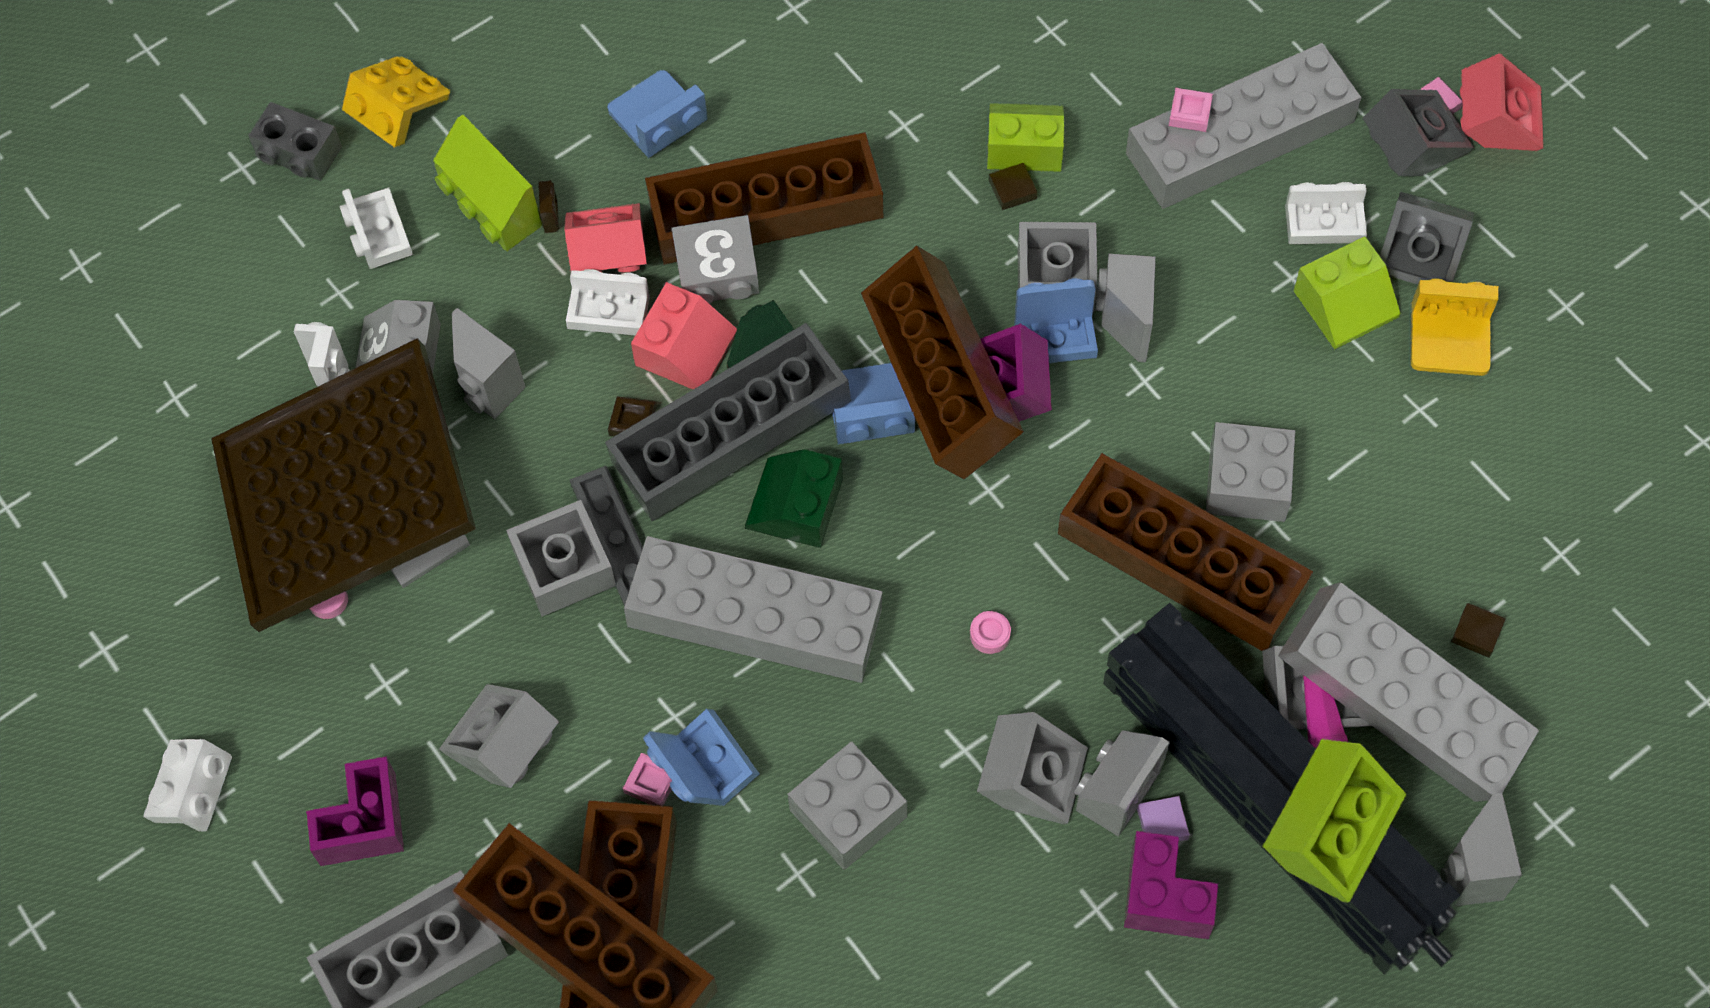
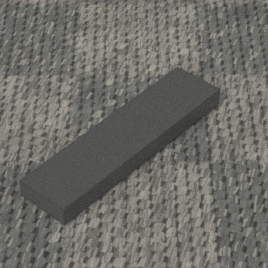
M603 466L570 479V484L577 501L582 500L613 571L615 587L625 607L643 547L607 466Z

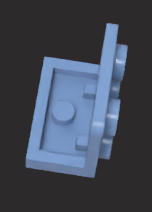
M665 70L656 72L608 104L610 116L648 158L707 120L704 93L697 85L684 91Z
M1073 278L1063 283H1031L1017 290L1014 326L1021 323L1048 340L1049 363L1097 358L1098 348L1092 321L1095 297L1094 281Z
M891 363L842 370L849 382L851 402L841 408L834 409L832 413L838 444L915 432V416Z
M711 709L703 711L678 735L650 731L643 737L649 747L647 750L648 756L655 765L666 771L672 780L670 782L671 789L685 802L724 806L759 775L757 769L716 712Z

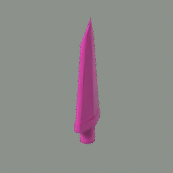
M1303 675L1307 741L1315 749H1317L1321 739L1348 742L1334 697Z

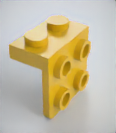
M394 57L350 73L342 110L395 148L405 144L412 113L448 100L450 90L440 84L436 78L429 76L413 65L409 59Z
M1443 279L1420 280L1411 309L1412 368L1417 371L1476 376L1486 375L1490 369V318L1498 302V286L1485 285L1481 282L1453 283L1446 282Z

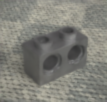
M273 102L269 103L248 135L255 155L262 162L269 165L278 164L288 168L299 177L305 178L309 176L319 181L322 180L342 148L335 126Z

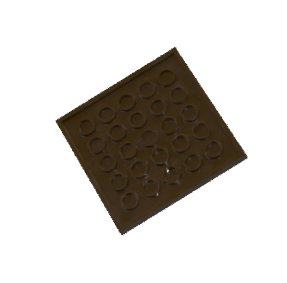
M418 338L211 438L250 625L258 632L476 529L426 348Z

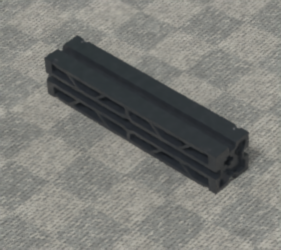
M1168 603L1145 623V627L1136 635L1133 632L1109 652L1107 660L1109 669L1105 671L1103 684L1114 695L1116 694L1121 698V703L1153 736L1162 737L1169 741L1167 750L1344 934L1364 954H1368L1372 958V963L1384 975L1394 966L1400 971L1405 968L1419 954L1418 950L1421 947L1441 967L1454 956L1437 938L1448 928V923L1457 915V912L1452 907L1461 895L1449 883L1442 881L1437 870L1391 824L1349 903L1343 902L1289 873L1263 847L1316 749L1189 621L1183 620L1181 613L1171 603Z

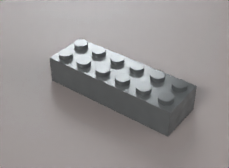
M805 323L609 439L605 444L613 465L651 521H654L834 412V409L841 408L850 403L849 382L811 328Z

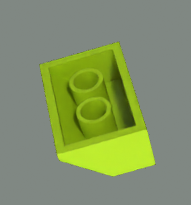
M464 115L458 117L433 160L438 174L435 177V181L445 195L453 194L458 200L457 204L460 210L468 219L471 220L474 217L481 224L480 229L488 241L492 244L497 241L507 252L542 227L532 185Z
M1321 739L1263 847L1289 873L1333 897L1349 903L1406 793L1361 744Z

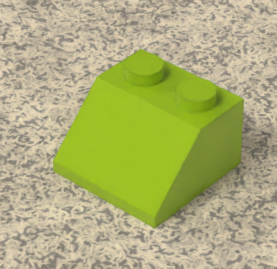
M990 103L987 169L1002 170L1024 162L1027 171L1061 172L1064 148L1063 106Z
M1365 236L1299 269L1294 293L1334 349L1400 317L1401 313L1386 264Z

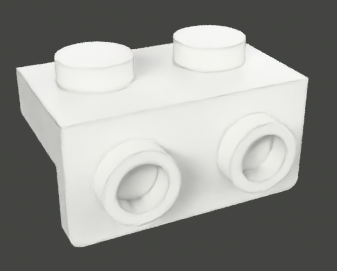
M1341 182L1336 185L1302 183L1290 186L1285 204L1289 244L1352 243L1364 236L1366 237L1367 231L1363 205L1366 185Z
M389 188L355 199L352 198L349 189L342 191L346 204L339 207L346 226L354 225L357 234L350 236L357 258L365 255L368 266L372 269L413 255Z
M593 269L571 271L570 282L572 291L566 317L567 329L625 335L637 334L646 318L650 298L645 277H639L633 273H622L621 275L606 274Z
M319 322L295 324L294 334L317 387L350 371L333 327Z
M204 739L170 740L167 750L163 755L154 787L149 794V801L143 817L154 823H184L197 831H207L232 759L231 754Z

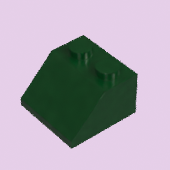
M805 449L768 457L745 523V529L821 548L843 481L842 459Z

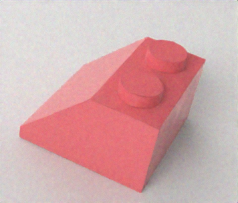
M1500 53L1462 69L1460 95L1462 98L1463 117L1461 118V127L1468 137H1471L1484 148L1530 151L1543 149L1541 86Z
M640 203L566 213L564 231L571 271L593 269L603 273L602 270L617 268L618 272H632L639 270L640 265L647 264Z
M666 282L631 342L635 366L694 390L714 377L738 334V329L701 296Z

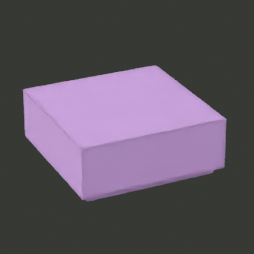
M1179 796L1138 804L1137 811L1143 832L1179 837V842L1189 839V831Z

